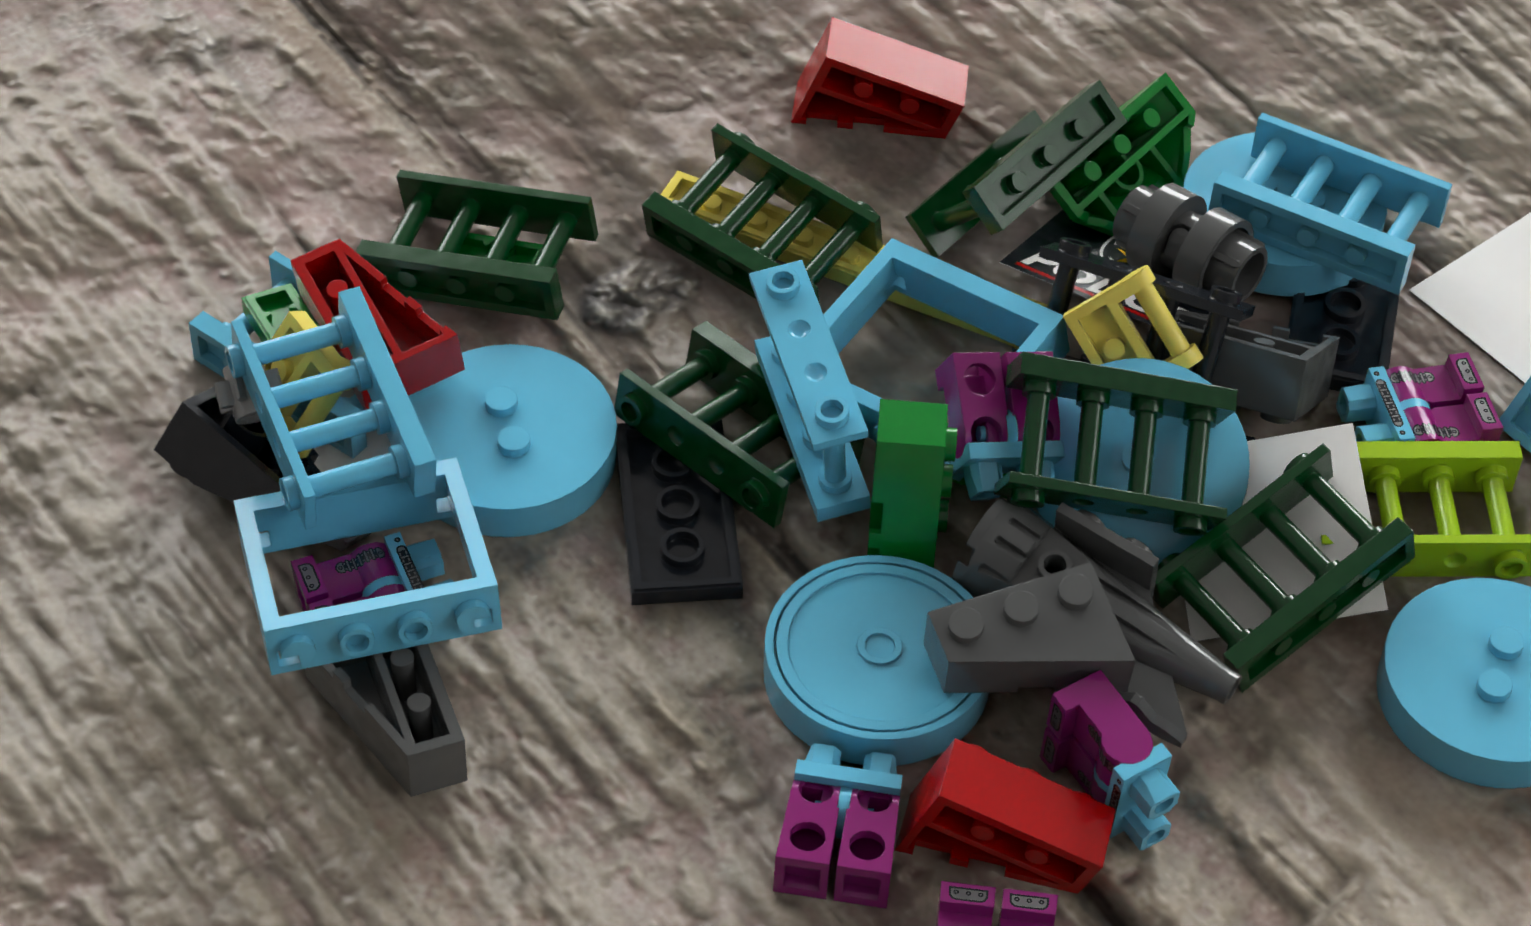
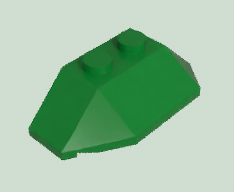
M1166 72L1119 107L1127 123L1049 190L1073 222L1113 236V223L1117 211L1124 199L1136 187L1141 185L1148 187L1153 184L1160 188L1168 183H1175L1183 187L1189 167L1191 128L1195 123L1196 111Z

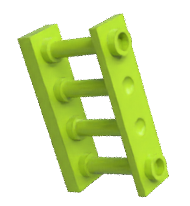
M1357 441L1366 492L1376 493L1383 528L1397 517L1404 522L1398 492L1430 493L1438 535H1414L1415 558L1391 577L1498 576L1503 579H1514L1520 576H1531V534H1515L1506 492H1512L1523 460L1519 441ZM1452 492L1484 493L1492 534L1461 535ZM1321 535L1322 546L1334 544L1327 535Z

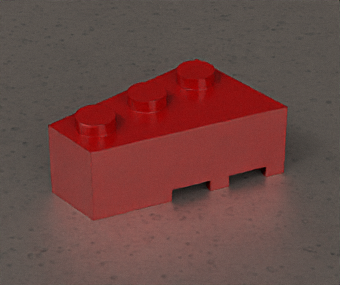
M832 17L797 82L791 123L806 124L807 118L837 121V128L853 129V122L883 125L884 133L946 139L965 107L969 66Z
M341 239L334 240L290 260L300 297L319 326L332 323V317L339 315L338 292L360 286L408 396L465 370L458 334L447 325L442 327L423 312L421 304L411 296L406 298L387 282V278L383 273ZM338 344L333 345L341 357L348 360L353 359L348 347L341 349ZM357 387L352 388L363 409H369V403L372 400L368 391L360 392Z
M955 738L911 792L895 851L913 855L915 845L950 853L949 864L968 868L970 858L1005 866L1004 877L1078 894L1103 868L1116 809L1096 801L1087 793L1074 791L1044 778L1033 769L1017 766L992 755L981 746L968 744Z

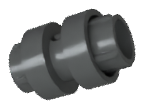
M1168 183L1160 188L1153 184L1148 187L1144 185L1136 187L1124 199L1114 219L1113 237L1116 240V245L1126 250V259L1130 266L1140 268L1148 265L1154 274L1167 278L1172 276L1173 280L1210 291L1212 285L1227 287L1243 294L1242 302L1254 292L1267 266L1268 253L1265 244L1254 238V231L1250 222L1221 207L1213 208L1207 212L1206 202L1201 196L1175 183Z

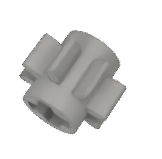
M228 365L222 369L225 381L214 383L221 415L233 412L236 423L242 425L261 422L243 378L234 379ZM261 365L270 387L282 385L278 368L266 371L265 366Z

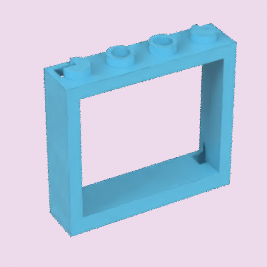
M893 238L823 314L838 354L895 290L1018 346L1019 349L1016 352L1053 351V357L1064 358L1070 351L1066 322L1062 314ZM850 383L868 429V438L876 442L880 399L883 398ZM944 461V464H951V461ZM954 474L952 479L960 482L964 474Z
M457 458L437 461L436 492L414 498L406 478L397 479L395 475L317 497L316 527L307 530L304 528L297 509L293 511L287 510L281 491L233 500L241 547L271 675L503 629L498 583ZM454 517L473 578L284 616L278 615L264 554Z

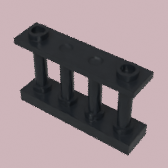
M1061 237L1060 243L1054 242L1041 246L1039 257L1059 263L1047 308L1062 315L1068 311L1079 270L1109 279L1106 287L1108 288L1138 268L1090 253L1092 247L1090 244L1068 237ZM1154 274L1156 280L1153 282V285L1174 319L1179 302L1209 311L1199 345L1203 359L1193 366L1192 372L1211 383L1230 318L1240 322L1253 316L1255 306L1242 302L1243 294L1227 287L1212 285L1210 291ZM1151 323L1145 343L1153 357L1157 360H1162L1166 346ZM1013 347L1012 352H1016L1019 347ZM1082 354L1080 359L1069 355L1063 358L1090 363L1086 354Z

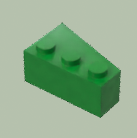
M880 399L867 555L900 557L934 568L937 532L946 533L949 500L941 499V497L950 498L952 489L953 464H944V461L955 462L957 428L947 427L948 404Z

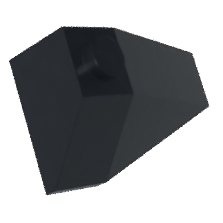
M215 386L181 403L154 448V451L163 457L178 475L187 478L194 485L233 503V500L281 491L279 478H282L283 474L261 422L242 425L236 423L233 412L221 415ZM312 448L306 458L301 459L308 476L321 472L314 464L319 456L314 448ZM371 533L322 543L344 551Z

